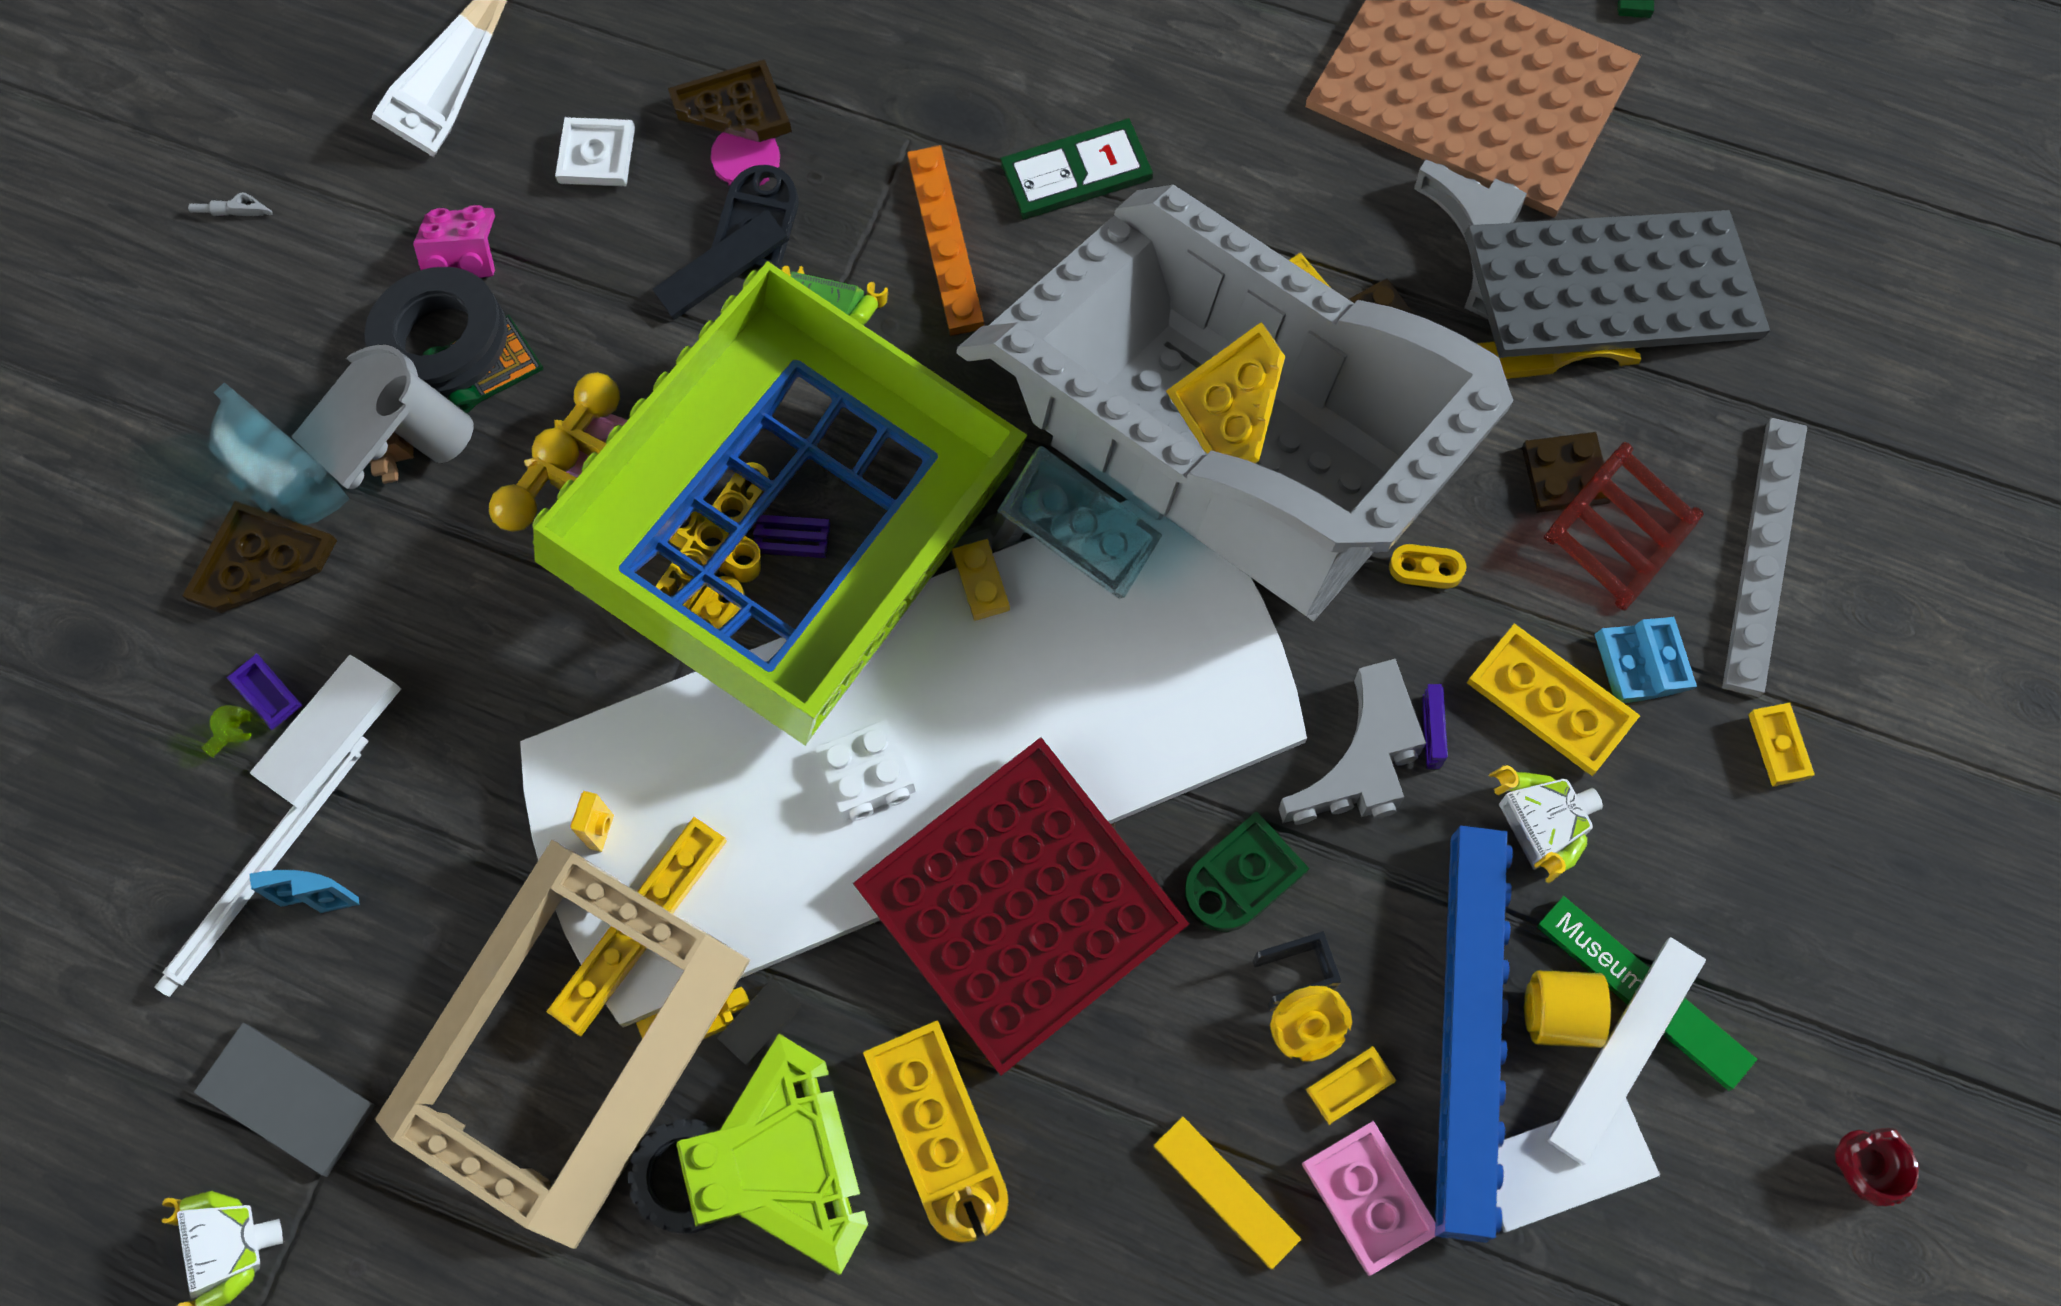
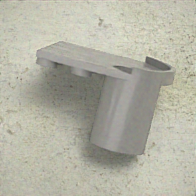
M375 345L358 350L346 358L351 362L349 367L291 437L341 485L347 489H355L363 481L364 472L362 470L371 459L378 460L385 454L388 448L386 441L393 432L437 463H444L455 458L466 447L473 432V420L467 413L419 378L414 363L401 351L393 346Z

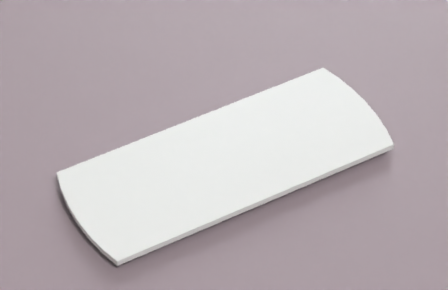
M1126 500L993 553L1010 605V611L974 621L957 568L931 578L806 746L698 672L691 673L520 741L523 789L532 840L538 861L551 840H554L637 892L693 817H696L726 838V844L673 914L685 919L751 959L741 975V979L880 921L879 917L853 885V882L1040 737L1051 748L1107 821L1112 824L1306 742L1307 736L1297 689L1282 642L1251 577L1165 516L1161 520H1156L1135 504ZM782 637L749 651L767 662L781 649L787 640ZM887 719L914 782L916 792L910 794V798L899 805L889 806L887 803L873 809L874 812L864 819L852 821L850 818L843 821L815 747ZM583 791L597 794L614 814L602 852L589 849L570 827ZM563 897L555 911L566 938L582 965L611 925ZM647 948L606 1002V1005L622 1027L657 1014L684 970Z

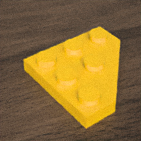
M1262 322L1166 390L1191 432L1207 454L1212 450L1245 459L1252 463H1257L1260 459L1285 355Z

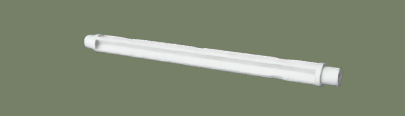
M362 736L301 810L294 805L291 807L184 946L163 970L164 975L155 986L158 991L170 997L179 985H183L191 973L255 891L251 889L250 873L271 871L352 766L361 757L360 752L369 742L366 738Z

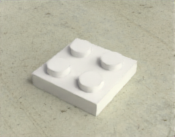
M565 118L555 174L558 183L626 186L635 130L633 121Z

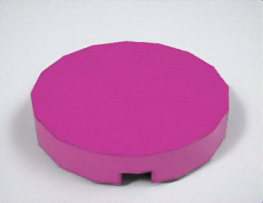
M723 132L717 137L712 146L711 161L716 175L731 186L733 180L749 167L771 165L778 168L780 152L775 138L757 142ZM769 177L763 179L759 186L770 180Z

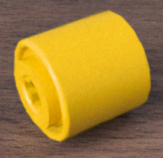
M1535 971L1531 976L1530 982L1527 984L1524 999L1525 1024L1532 1041L1537 1045L1597 1048L1605 1046L1610 1028L1611 1013L1610 994L1605 976L1602 973Z

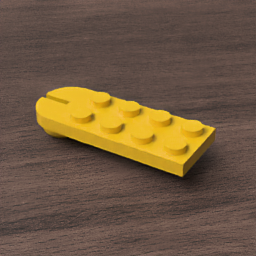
M938 1020L863 1052L928 1219L934 1229L944 1238L954 1242L968 1243L978 1240L964 1206L965 1203L971 1201L984 1235L987 1236L994 1232L1000 1226L1007 1213V1189Z

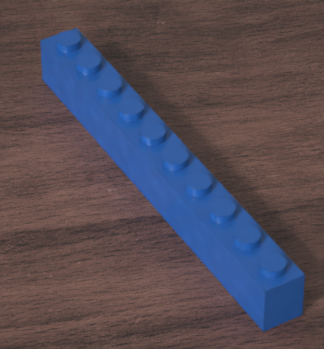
M1461 825L1451 836L1435 1236L1486 1243L1496 1238V1233L1501 1231L1503 1221L1502 1208L1497 1206V1190L1502 1188L1504 1179L1503 1165L1498 1164V1147L1503 1146L1505 1138L1504 1123L1499 1122V1107L1504 1104L1506 1097V1083L1500 1080L1501 1064L1505 1063L1507 1057V1042L1502 1040L1501 1037L1502 1024L1506 1023L1508 1017V1001L1503 999V984L1507 983L1509 977V962L1504 960V945H1507L1509 942L1510 922L1505 921V907H1508L1510 904L1512 892L1511 884L1506 883V869H1509L1511 866L1513 851L1512 846L1507 845V831Z

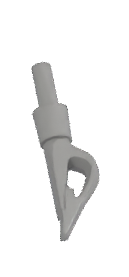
M239 193L230 201L211 200L210 204H189V212L211 213L212 216L230 214L236 216H263V214H273L270 209L246 193Z

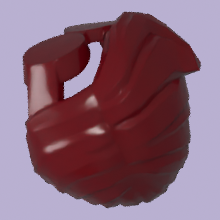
M1880 1128L1870 1132L1855 1130L1848 1132L1841 1138L1835 1151V1161L1852 1191L1858 1197L1874 1206L1888 1207L1900 1204L1907 1197L1912 1196V1192L1917 1188L1919 1165L1911 1146L1905 1142L1896 1129Z

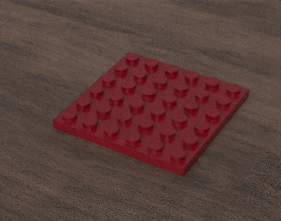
M1042 737L1033 742L853 882L859 893L1000 1076L1189 925L1187 920Z

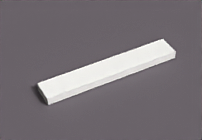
M1671 937L1666 940L1607 1039L1605 1046L1601 1049L1547 1140L1549 1144L1582 1166L1587 1164L1706 961L1705 958Z

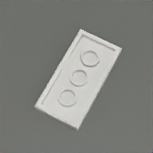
M349 655L252 769L250 774L301 810L401 688L357 658Z
M1626 1097L1586 1165L1582 1166L1547 1142L1558 1121L1504 1140L1503 1146L1498 1147V1164L1503 1165L1504 1179L1502 1188L1497 1190V1206L1502 1208V1230L1504 1233L1660 1176Z

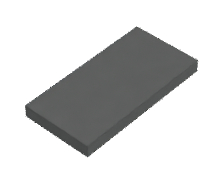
M244 1022L194 1091L201 1098L328 1177L376 1106Z

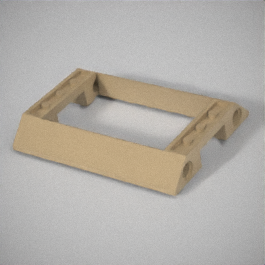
M551 840L375 1120L393 1142L526 1229L576 1249L751 959L685 919L667 911L558 842ZM565 897L683 969L684 972L553 1186H550L551 1181L532 1168L521 1169L463 1132L464 1124L447 1113H437L425 1104H434L562 898Z

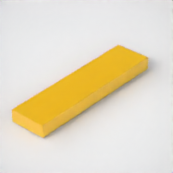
M1184 1117L1153 1146L1271 1270L1301 1240L1287 1223Z

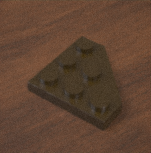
M765 59L668 88L678 120L757 142L774 139L792 132L790 121Z
M235 500L182 596L191 603L223 613L320 573L337 540L329 533Z

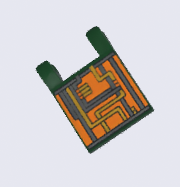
M510 315L505 316L508 330L507 340L495 366L481 380L470 386L471 388L457 390L449 396L450 401L465 413L470 412L479 402L543 371L541 363ZM456 341L446 346L433 347L427 349L426 351H424L423 355H432L441 352L445 349H448Z

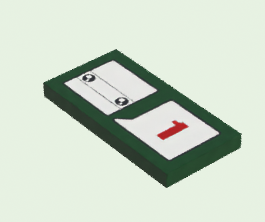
M1130 118L1001 157V166L1023 220L1153 180V171Z

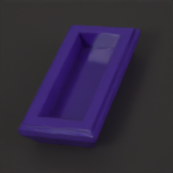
M257 653L226 677L271 730L302 706Z

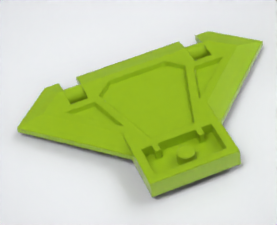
M778 1034L720 1131L680 1140L676 1144L695 1227L740 1215L836 1274L841 1275L867 1228L868 1222L865 1211L853 1214L848 1198L859 1195L860 1192L833 1091L821 1093L817 1079L829 1075L826 1063L781 1034ZM801 1083L805 1097L797 1099L794 1085ZM829 1203L833 1204L836 1218L828 1220L824 1206Z

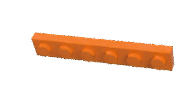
M941 145L907 152L950 336L976 331L981 326H984V320Z

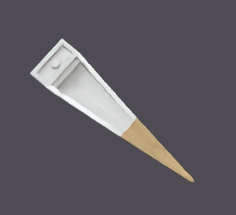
M473 0L388 89L374 111L372 120L434 157L453 127L507 0Z

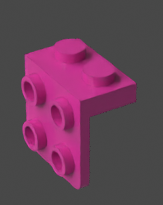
M473 205L463 210L449 211L446 208H437L426 214L413 243L420 270L433 267H454L469 271L478 277L493 276L495 267L487 238L495 218L494 210Z

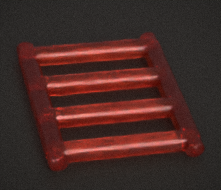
M1623 442L1611 454L1544 535V539L1549 544L1554 545L1557 543L1612 593L1617 598L1615 601L1616 606L1623 611L1627 610L1704 516L1701 509L1697 507L1691 509L1632 454L1633 447L1627 442ZM1621 466L1629 471L1681 519L1670 534L1610 480ZM1600 491L1660 546L1649 560L1589 506ZM1578 517L1638 571L1628 586H1625L1567 532Z

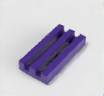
M761 515L756 521V528H754V542L758 545L760 554L826 558L830 522L829 519ZM764 528H778V529H793V530H808V531H821V532H807V531H792V530H777V529H764ZM763 538L783 539L785 541L795 542L812 541L820 543L819 546L783 543H768L762 541Z
M1428 684L1427 689H1425L1422 695L1426 769H1440L1448 757L1444 691L1442 684Z

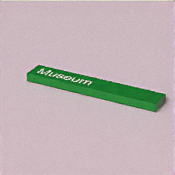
M1565 896L1555 904L1536 926L1589 973H1602L1606 978L1609 990L1627 1005L1650 969ZM1685 997L1662 1034L1728 1091L1735 1088L1757 1061L1755 1056Z

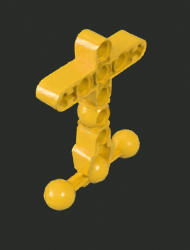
M595 372L586 374L578 380L574 389L575 407L564 421L554 420L555 428L545 429L536 436L532 446L533 458L524 460L528 470L516 485L502 486L493 493L489 503V515L492 521L501 529L515 532L527 528L533 523L537 513L535 497L548 479L550 484L560 490L568 480L575 481L577 477L567 473V471L575 466L579 450L590 456L593 452L599 454L606 446L605 442L584 431L594 418L608 417L618 406L620 390L609 375ZM755 462L746 463L768 478V473L761 464ZM735 472L712 506L722 513L730 509L740 511L741 514L739 516L729 517L735 522H740L764 491ZM694 511L686 519L689 524L686 527L679 528L669 541L681 548L680 552L703 566L729 536V533ZM744 536L717 571L735 578L739 582L754 580L761 570L760 549L758 545L750 538ZM708 538H717L721 541L716 546H707L703 542ZM740 556H748L753 559L747 565H740L735 562ZM671 563L657 583L656 588L668 596H673L694 577L685 575L683 569ZM703 586L683 606L691 610L707 586Z

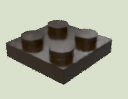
M1597 432L1524 441L1522 451L1537 513L1609 504L1613 495Z

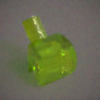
M224 705L217 708L210 718V728L214 735L201 748L209 756L214 757L228 742L239 743L248 741L252 734L243 733L239 726L244 722L252 721V712L232 705Z

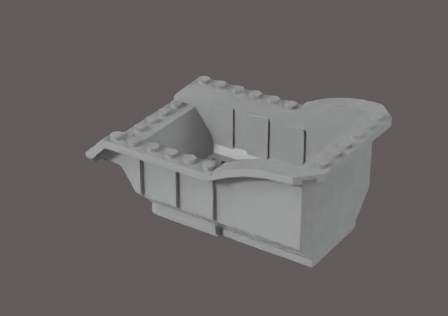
M1175 185L1134 192L1116 208L1112 218L990 325L981 326L958 346L956 353L966 361L991 359L1016 376L1033 424L1053 435L1052 447L1154 519L1161 520L1165 516L1312 621L1316 620L1373 552H1387L1506 414L1513 403L1500 359L1493 353L1464 336L1426 318L1385 305L1357 300L1355 303L1351 302ZM1262 322L1285 355L1260 459L1257 463H1252L1245 459L1212 450L1207 454L1191 432L1166 390Z

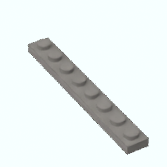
M1770 418L1766 424L1722 684L1723 689L1761 697L1765 693L1807 432L1806 425Z

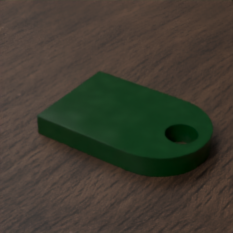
M1256 811L1192 867L1185 885L1186 903L1193 917L1203 926L1221 932L1235 931L1252 922L1307 874L1310 868ZM1207 894L1215 895L1221 902V909L1214 914L1202 911L1199 906V899Z

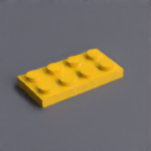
M1515 623L1467 682V684L1592 777L1641 716Z

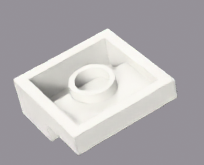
M887 719L815 747L843 821L850 818L852 821L864 819L874 812L873 809L887 803L889 806L899 805L910 798V794L916 792L914 782Z

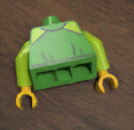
M783 266L782 268L783 272L862 325L868 322L877 308H881L887 303L888 289L885 287L882 293L876 294L874 293V282L868 283L866 295L863 296L864 291L858 286L806 275L802 266H799L798 272H792V274L790 273L789 266Z

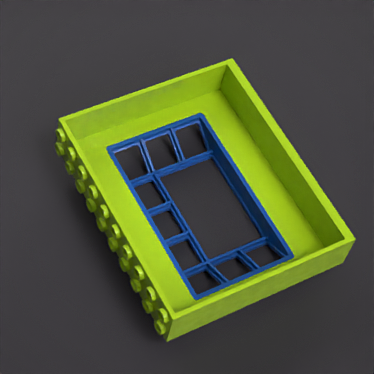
M767 261L758 272L753 270L748 275L743 284V290L737 296L731 295L726 300L721 309V315L715 321L709 320L703 326L698 337L699 340L693 347L688 345L681 351L676 360V366L671 372L665 371L658 377L650 396L646 400L640 398L630 412L628 421L623 426L617 425L613 428L606 439V446L599 454L593 452L586 459L582 467V473L575 481L568 480L558 493L556 503L550 509L544 508L539 512L532 524L534 533L533 544L536 563L806 746L960 538L1013 470L1027 434ZM799 377L832 399L831 404L807 439L802 438L772 417L795 380ZM842 408H847L877 429L876 435L853 469H848L817 447ZM762 429H767L798 450L774 480L768 479L738 458ZM888 438L893 439L922 459L921 466L896 500L862 477ZM807 459H811L886 509L887 512L798 627L794 629L715 576L714 573ZM729 469L764 491L740 522H735L703 500ZM694 511L729 533V536L703 566L668 544L671 537ZM660 554L694 578L673 596H668L635 572L654 556ZM703 586H708L740 608L720 629L715 628L683 606ZM750 618H755L787 640L781 649L767 662L730 638Z

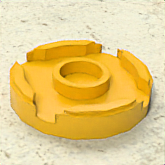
M1308 986L1295 990L1282 999L1273 1012L1270 1027L1276 1045L1285 1056L1290 1058L1292 1056L1299 1057L1302 1061H1315L1329 1056L1342 1046L1346 1040L1344 1035L1347 1033L1348 1028L1351 1030L1353 1022L1348 1005L1337 991L1326 986Z

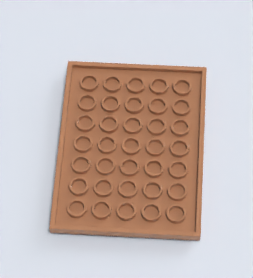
M1366 0L1308 96L1306 108L1423 160L1427 159L1435 164H1442L1450 171L1467 179H1474L1486 188H1490L1495 178L1504 183L1513 184L1519 190L1527 193L1524 205L1555 218L1636 68L1641 55L1511 0Z

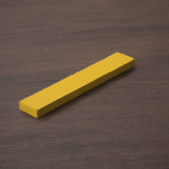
M693 817L637 892L673 914L726 844V838L696 817ZM610 926L546 1012L581 1037L647 947Z

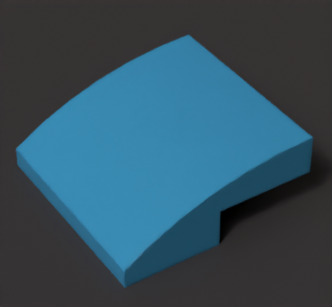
M1675 617L1643 619L1634 626L1602 628L1594 634L1613 696L1621 702L1630 703L1693 690L1697 687Z
M271 870L250 873L251 889L280 907L304 902L318 912L324 913L360 905L358 896L333 879L319 874L297 870Z

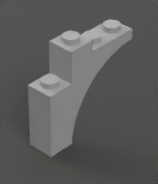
M1427 159L1419 170L1414 187L1415 190L1432 199L1449 214L1459 227L1464 238V233L1469 225L1514 223L1527 193L1519 190L1515 185L1504 183L1496 178L1488 189L1474 179H1467L1450 171L1446 166L1435 164ZM1473 267L1472 287L1464 308L1488 319Z
M1396 659L1359 668L1354 679L1358 697V719L1352 744L1339 763L1321 780L1296 794L1282 798L1278 809L1283 823L1294 820L1296 825L1304 824L1316 819V814L1331 810L1332 814L1344 813L1353 809L1355 803H1357L1361 817L1373 814L1375 819H1379L1396 812V808L1399 807L1404 795L1392 762L1395 761V764L1399 766L1418 759L1417 755H1420L1426 744Z

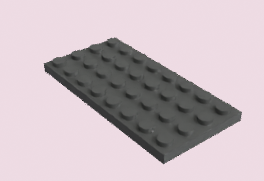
M1730 210L1469 225L1464 233L1499 358L1764 339L1770 332Z

